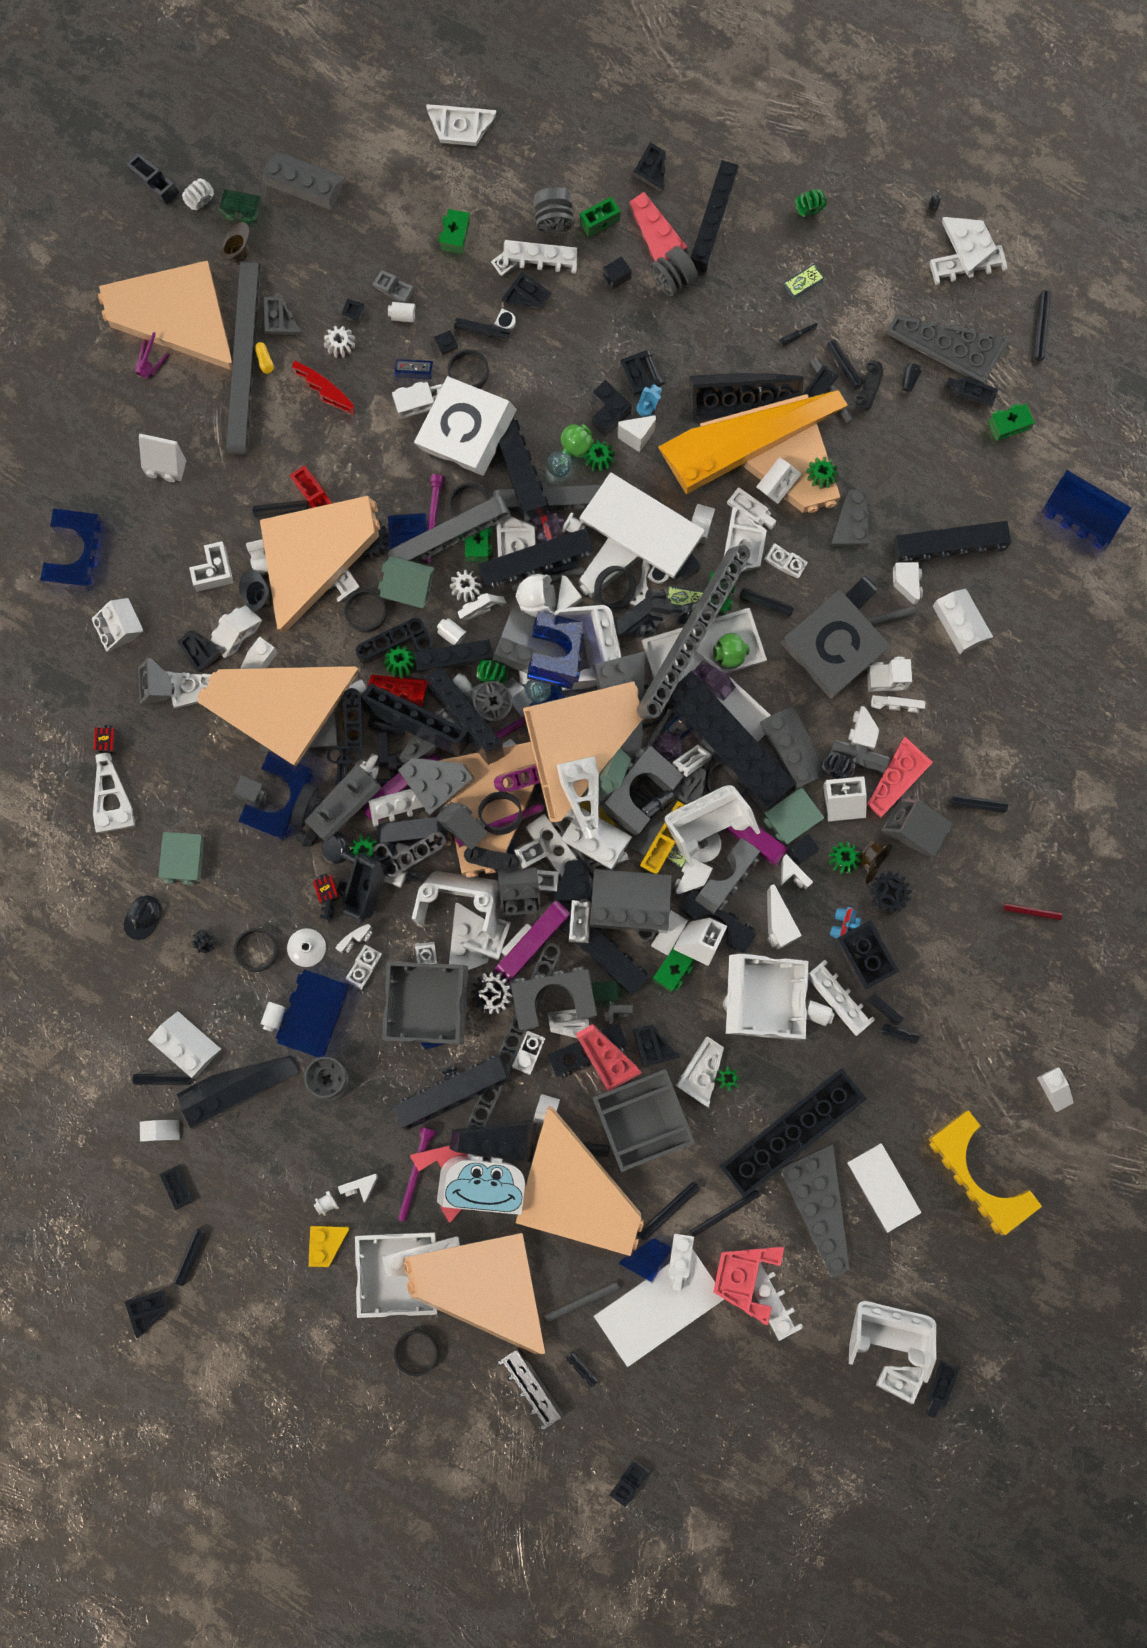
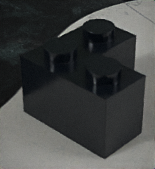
M604 380L592 392V401L601 408L592 417V426L606 437L618 426V422L623 421L631 413L632 405L607 380Z

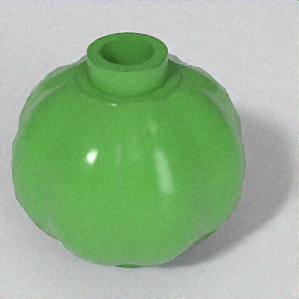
M576 424L567 426L561 433V443L564 447L562 451L569 458L572 456L583 458L585 454L589 453L588 451L589 448H592V443L595 444L594 439L591 437L594 433L584 424L581 426Z
M735 633L723 635L716 642V645L713 646L714 659L718 660L720 665L726 669H734L741 666L745 661L746 655H749L750 652L749 645L745 644L742 638Z

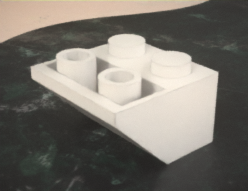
M129 598L110 600L92 618L94 627L106 652L135 640L143 632Z
M864 777L833 779L824 782L823 788L828 822L866 818L867 795Z
M711 918L687 922L676 942L674 950L709 966L727 926Z

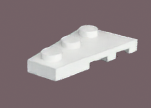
M706 1037L675 1086L709 1108L710 1097L714 1089V1081L724 1047L711 1038Z

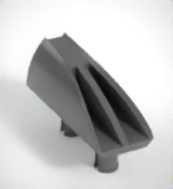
M356 764L306 818L305 822L327 842L382 787L368 772Z

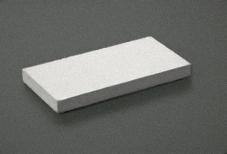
M882 1143L847 1162L886 1232L921 1214L920 1209Z

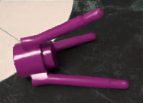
M155 332L151 335L146 351L147 340H143L134 371L137 375L148 379L149 375L154 376L156 370L169 356L166 353L153 368L151 367L152 363L147 361L156 336Z

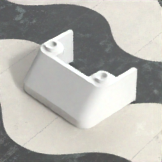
M605 605L556 610L547 618L548 622L565 620L569 631L582 634L589 669H583L579 672L577 678L571 679L562 686V691L597 686L592 665L621 657L610 608Z
M731 785L721 787L670 812L665 817L667 827L690 867L694 866L690 856L694 855L699 849L697 842L729 826L740 831L751 826L756 834L760 833L750 806L735 787Z
M436 871L421 885L412 915V920L419 927L424 926L428 905L437 898L438 892L473 897L476 909L486 912L482 931L489 939H493L501 906L498 881L479 877L467 878L466 875L462 876L460 874Z
M868 1301L860 1302L856 1310L850 1338L849 1364L853 1365L857 1352L868 1351L870 1344L907 1352L908 1359L913 1365L924 1368V1382L928 1383L936 1362V1322L926 1315Z

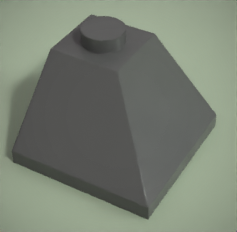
M147 658L138 667L140 704L166 701L174 694V684L171 683V677L152 658Z

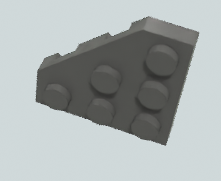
M412 758L399 769L405 781L431 816L475 780L466 765L462 763Z

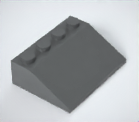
M512 608L492 660L562 687L567 681L582 635Z
M594 869L590 927L667 933L670 915L671 875Z

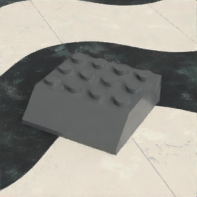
M666 1069L592 1098L620 1172L695 1143Z

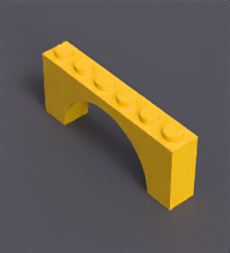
M966 1110L928 1139L931 1142L929 1146L936 1154L939 1153L941 1155L943 1165L948 1170L951 1168L955 1174L953 1176L955 1181L960 1186L963 1185L966 1188L967 1192L965 1193L972 1202L976 1201L981 1215L984 1218L988 1217L992 1222L990 1226L996 1234L1006 1235L1042 1206L1030 1190H1025L1013 1197L999 1198L986 1193L976 1185L967 1168L966 1150L971 1136L980 1127V1124L970 1111Z

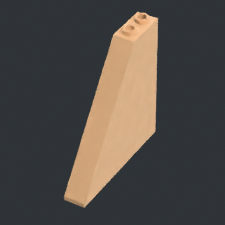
M208 261L99 286L101 293H98L100 304H103L105 309L102 310L103 319L108 321L111 328L148 341L152 333L155 332L156 336L153 343L232 370L233 360Z
M802 395L704 422L700 426L806 399L808 395ZM817 424L742 464L744 468L760 480L764 478L779 457L792 465L801 475L783 498L802 513H814L822 507L832 508L840 500L836 482L835 484L830 483L828 489L824 485L822 489H819L818 484L812 487L813 481L807 480L809 475L806 471L810 468V462L815 463V458L817 457L821 461L823 457H826V461L829 462Z
M369 496L260 520L277 629L281 632H287L379 537L380 523L375 516L377 505Z
M355 666L218 669L217 672H213L208 680L210 683L206 689L203 688L199 692L197 702L296 767L344 696V692L350 687L360 671Z
M634 681L523 708L550 822L562 821L572 808L560 784L557 764L595 756L599 774L643 720L637 713L639 692ZM586 779L577 780L573 783V788L579 797L589 787Z
M531 742L503 747L504 756L490 765L484 761L479 753L439 760L465 764L475 778L470 785L447 804L450 802L457 804L459 802L472 811L471 816L475 820L479 819L478 809L481 801L491 793L500 792L494 787L496 776L536 764ZM522 773L520 778L524 782L525 775ZM506 778L503 780V785L505 788L508 785V781ZM536 784L507 793L514 795L520 802L521 810H525ZM497 799L486 805L482 812V819L486 824L515 814L519 812V809L510 800ZM517 828L505 835H495L488 832L476 847L507 853ZM455 839L462 876L466 875L467 878L478 876L479 872L485 871L486 874L497 872L496 869L467 862L464 858V852L467 847L459 848Z
M548 1106L524 1191L522 1214H518L516 1223L631 1256L632 1250L636 1251L639 1239H635L637 1231H642L644 1220H641V1212L552 1106Z
M522 1233L404 1257L403 1267L409 1280L407 1289L413 1299L533 1354L545 1353Z

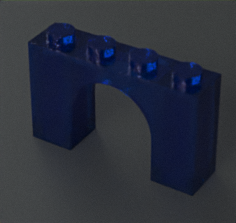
M53 508L50 527L54 532L74 534L81 537L84 541V551L81 557L72 564L61 565L43 562L40 581L45 586L89 591L90 586L94 582L92 572L93 568H96L97 557L95 555L96 550L100 548V539L98 538L99 533L103 531V521L98 514Z
M538 611L533 624L532 637L559 645L566 652V656L551 657L533 652L528 665L527 679L572 690L574 683H578L580 671L577 670L580 668L582 660L579 657L583 648V644L580 643L584 636L582 621Z
M268 752L261 770L266 774L285 781L289 785V801L285 807L276 812H265L245 804L238 822L245 827L283 841L284 838H288L291 832V827L289 826L297 798L305 784L312 783L314 775L311 768L299 763L295 767L279 755Z

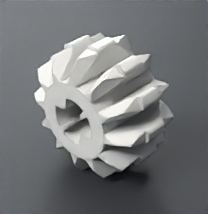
M200 178L189 184L182 194L185 204L192 210H198L203 208L212 199L211 197L214 195L211 185L205 179Z
M335 326L334 331L328 329L329 335L324 336L326 341L324 346L328 349V353H334L336 358L339 354L343 358L345 353L351 354V348H355V337L351 335V330L345 331L344 326L340 329Z
M465 569L463 575L458 571L457 577L451 578L453 581L450 584V588L453 589L451 593L453 596L457 595V600L460 601L464 597V601L468 602V597L471 600H475L474 594L480 595L478 589L482 588V584L478 583L480 581L479 576L474 577L475 572L472 571L468 575ZM468 583L469 587L466 586L464 589L462 585H466Z

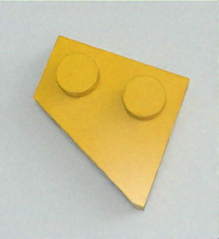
M310 1226L308 1267H329L348 1233L349 1227Z

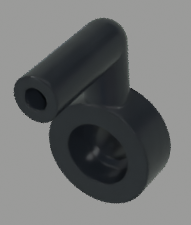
M396 753L388 754L391 778L376 780L381 787L398 774V768H401V760L397 757Z

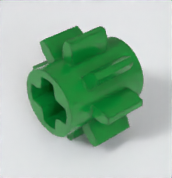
M727 1066L726 1072L718 1071L721 1077L717 1078L716 1081L721 1082L720 1089L726 1086L727 1090L730 1091L732 1085L736 1088L738 1087L735 1082L741 1079V1077H736V1069L731 1072ZM724 1075H726V1076L732 1075L731 1080H732L733 1082H732V1083H731V1082H728V1083L726 1084V1083L724 1082V1081H725Z

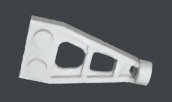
M111 753L95 755L97 771L93 818L96 833L134 827L133 809L112 763ZM112 776L115 788L103 790V777ZM115 794L119 799L120 808L105 811L103 809L105 796Z
M595 756L557 764L560 784L582 831H584L585 839L600 836L598 826L599 775ZM581 779L588 781L589 791L586 796L579 797L573 788L574 781ZM590 801L591 814L589 816L582 814L579 806L580 802Z

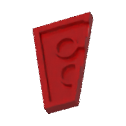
M371 674L368 687L372 683L413 704L423 706L427 690L426 680Z

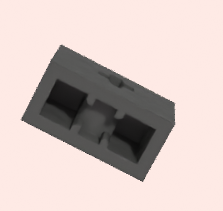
M241 775L233 792L239 800L260 809L261 805H265L268 799V791L263 784Z

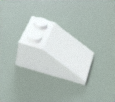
M139 434L141 468L146 476L151 478L162 477L169 482L181 481L186 459L177 441Z
M775 884L771 885L767 890L769 935L767 939L772 948L775 947L776 950H779L797 941L802 935Z

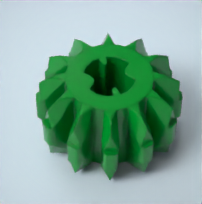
M812 189L811 191L801 193L796 198L795 206L799 215L803 217L820 213L826 208L827 199L823 191Z
M597 439L596 444L592 443V448H589V453L583 456L584 460H587L586 466L592 465L593 471L597 467L600 472H602L603 467L609 469V464L614 463L613 457L615 452L611 451L613 446H606V440L600 444V441Z
M817 457L815 458V463H809L810 468L807 469L806 473L809 475L807 480L813 481L812 487L818 484L819 489H822L823 485L828 489L830 483L835 484V478L838 477L839 473L836 472L837 465H832V459L827 462L826 457H823L822 461Z
M397 646V650L391 648L390 654L386 653L384 666L387 667L388 674L392 673L394 678L397 675L403 678V674L410 676V671H415L414 664H416V658L413 651H408L406 646L403 649Z
M482 660L480 665H478L476 675L482 682L496 681L505 685L509 677V669L494 661Z
M359 836V843L355 839L352 840L355 844V847L349 846L350 850L354 851L351 852L352 855L362 854L360 853V851L362 852L361 849L366 848L369 853L366 852L367 855L374 858L373 848L377 844L376 840L370 842V836H367L365 841L362 836Z
M839 842L838 848L833 846L831 848L833 852L828 854L830 858H834L829 861V864L835 863L836 865L833 867V870L836 871L839 867L840 874H843L845 869L850 874L852 869L856 870L858 868L856 863L861 862V859L857 858L861 854L860 851L854 852L857 847L856 845L849 848L850 842H846L845 847L842 842ZM846 854L848 856L847 860L842 861V855Z

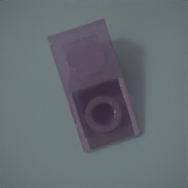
M703 660L693 670L694 674L706 687L723 701L736 688L727 673Z

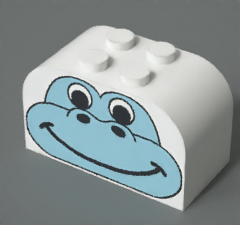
M468 1154V1156H455L446 1161L441 1169L437 1202L442 1207L521 1215L525 1189L524 1176L519 1169L501 1158H483L480 1155Z

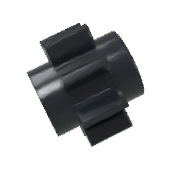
M200 930L193 935L194 940L191 941V944L197 953L207 954L215 948L213 943L217 942L210 930Z

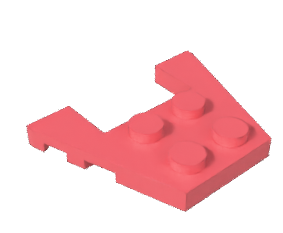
M450 1145L414 1153L410 1157L418 1171L435 1161L442 1168L450 1158L468 1156V1154L452 1151L449 1149ZM440 1206L449 1222L461 1210Z
M785 1247L722 1252L713 1292L744 1310L750 1316L760 1320L763 1324L768 1325L772 1306L752 1302L760 1261L781 1266Z

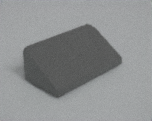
M653 817L641 834L635 835L628 847L645 857L664 822Z

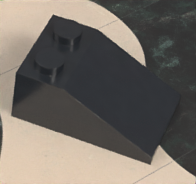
M871 920L837 938L852 974L862 992L899 972L897 965Z

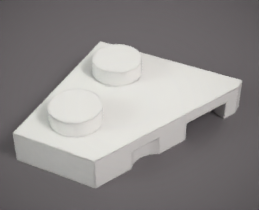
M885 1366L882 1369L876 1386L910 1404H914L924 1380V1368Z

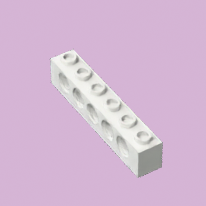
M543 814L526 826L525 829L532 840L542 838L545 832L552 833L553 838L546 841L542 838L549 853L545 858L553 869L559 872V877L562 878L565 865L568 861L578 860V854L573 847L569 849L567 844L561 840L563 833L556 831L554 828L556 826L555 822H550L549 817L547 818ZM561 847L564 850V854L556 856L553 853L554 849ZM589 876L590 888L592 893L593 879H591V877ZM588 899L577 900L580 903L589 902Z

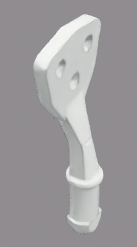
M643 560L641 566L642 578L636 587L634 597L629 602V604L634 606L645 599V593L649 590L647 587V574L650 570V564Z

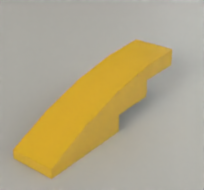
M677 801L672 811L685 805ZM666 822L640 864L641 867L653 874H658L676 843Z

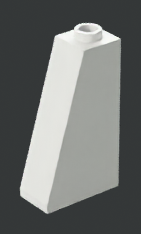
M608 538L580 578V590L584 595H589L593 598L595 596L594 584L596 578L605 568L621 566L628 570L641 558ZM616 571L608 575L602 584L601 590L625 571Z

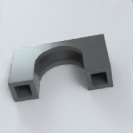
M651 746L641 747L634 756L636 758L633 762L630 761L621 786L601 798L602 802L598 805L632 836L639 834L650 820L647 815L634 805L630 798L629 788L632 780L637 775H643L653 780L664 791H671L684 776Z
M584 967L573 968L570 973H565L564 970L553 972V976L545 977V974L533 976V980L526 981V978H519L514 980L515 983H511L519 1031L539 1028L535 1001L538 994L549 986H560L569 991L574 1000L577 1021L597 1017L588 969L584 970Z

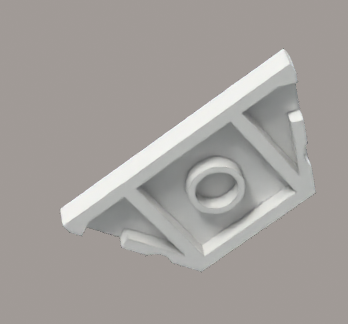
M426 105L428 115L440 143L476 146L496 117V110Z
M951 217L942 218V224L967 276L972 274L974 268L978 265L981 266L985 263L986 259L996 253L997 248L983 221Z
M733 507L724 556L728 549L738 545H746L750 550V557L742 572L760 568L767 530L761 525H757L750 517L744 516L738 511L739 509Z
M510 516L498 522V557L535 545L534 526Z
M455 903L449 964L466 965L469 971L489 962L488 956L462 948L464 943L484 925L485 919L459 903Z

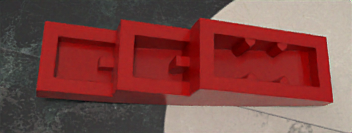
M294 360L291 366L293 373L305 378L307 387L319 392L322 402L355 415L354 405L342 391L313 369Z
M305 465L289 475L311 508L332 504Z

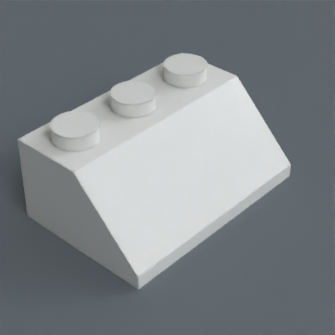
M966 589L951 592L934 603L933 608L959 654L993 638Z
M581 808V812L584 816H589L591 814L590 812ZM575 816L561 840L613 870L632 837L598 817L600 836L585 839L584 831H582Z
M178 1011L162 1023L148 1039L193 1079H196L222 1050Z

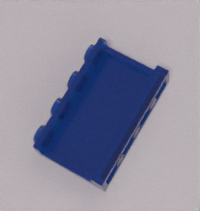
M1066 470L1041 510V513L1047 519L1060 523L1064 529L1074 531L1081 539L1089 540L1096 548L1106 550L1132 508Z
M304 969L303 973L298 974L296 992L293 991L289 999L291 1006L289 1010H285L282 1019L285 1022L283 1028L278 1029L276 1039H278L277 1044L320 1058L325 1056L350 986Z

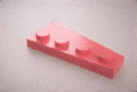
M645 192L629 202V206L654 261H657L659 257L665 258V253L674 246H679L684 251H687L688 247Z
M904 737L867 806L881 818L933 762Z
M593 1024L576 1033L578 1040L607 1091L615 1089L642 1073L640 1068Z

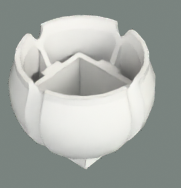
M533 574L519 583L516 599L523 613L533 617H545L554 613L555 610L553 608L556 607V594L554 585H550L552 579L549 575Z

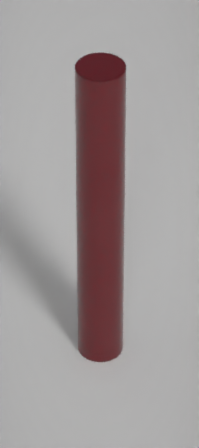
M1004 903L1003 907L1004 911L1056 920L1062 919L1061 912Z

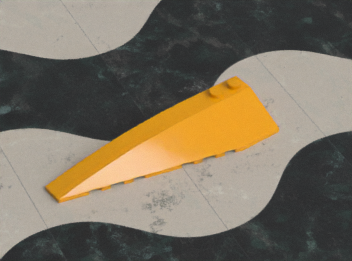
M839 390L696 427L660 445L658 448L687 495L839 412L848 405Z

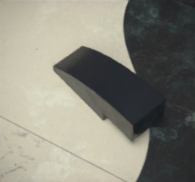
M140 153L136 154L125 164L166 205L179 194L175 184Z

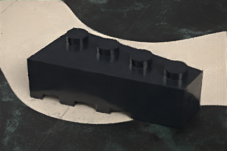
M524 1120L521 1122L453 1129L449 1149L457 1153L531 1162L537 1123L531 1120Z

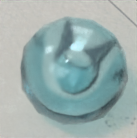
M556 451L547 458V469L552 475L563 477L570 472L572 459L568 453Z
M536 676L527 681L525 694L529 700L540 703L549 698L551 685L547 679Z

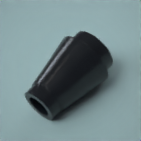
M915 363L906 364V367L903 369L902 390L912 392L922 372L920 365Z

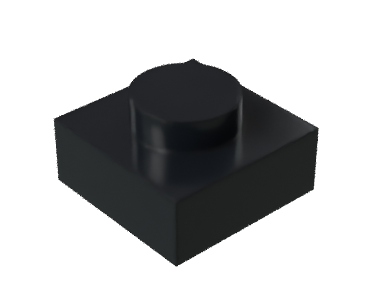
M347 298L341 317L359 323L365 309V304Z
M451 330L434 336L441 356L458 349Z

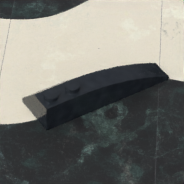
M767 373L690 376L689 394L692 419L722 418L742 411H748L755 407L770 405V403L775 401L780 402L803 395L804 377Z
M291 1056L212 1075L177 1094V1098L190 1128L196 1129L299 1074Z

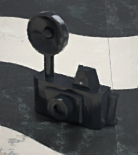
M649 589L645 593V599L619 619L613 617L616 634L637 638L650 637L660 629V623L671 614H675L674 617L677 623L685 624L697 603L693 602L681 607H674L670 598H666L664 589H660V591Z
M337 832L327 842L322 840V854L332 864L343 863L345 860L353 864L349 880L340 879L337 891L343 898L341 915H345L355 920L358 925H361L365 919L371 918L375 911L387 868L384 864L366 853L356 856L349 853V842L346 836L341 832Z

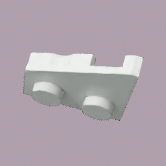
M485 593L480 595L477 601L463 605V609L457 613L460 619L469 620L491 611L490 607L495 604L505 605L506 601L502 596Z
M498 918L493 939H489L482 931V926L464 943L462 948L498 960L510 922Z
M575 1009L548 1012L550 1032L577 1038L576 1033L589 1026L588 1019L577 1021Z

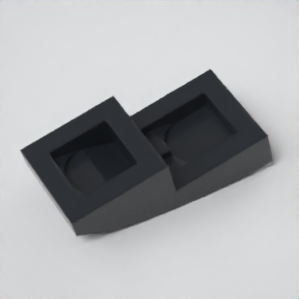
M633 1458L611 1490L609 1496L626 1507L650 1470Z

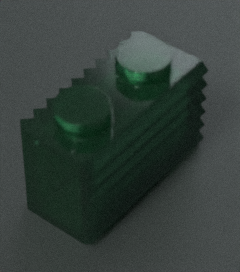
M224 189L219 210L225 219H240L248 224L252 222L257 223L262 201L258 195Z

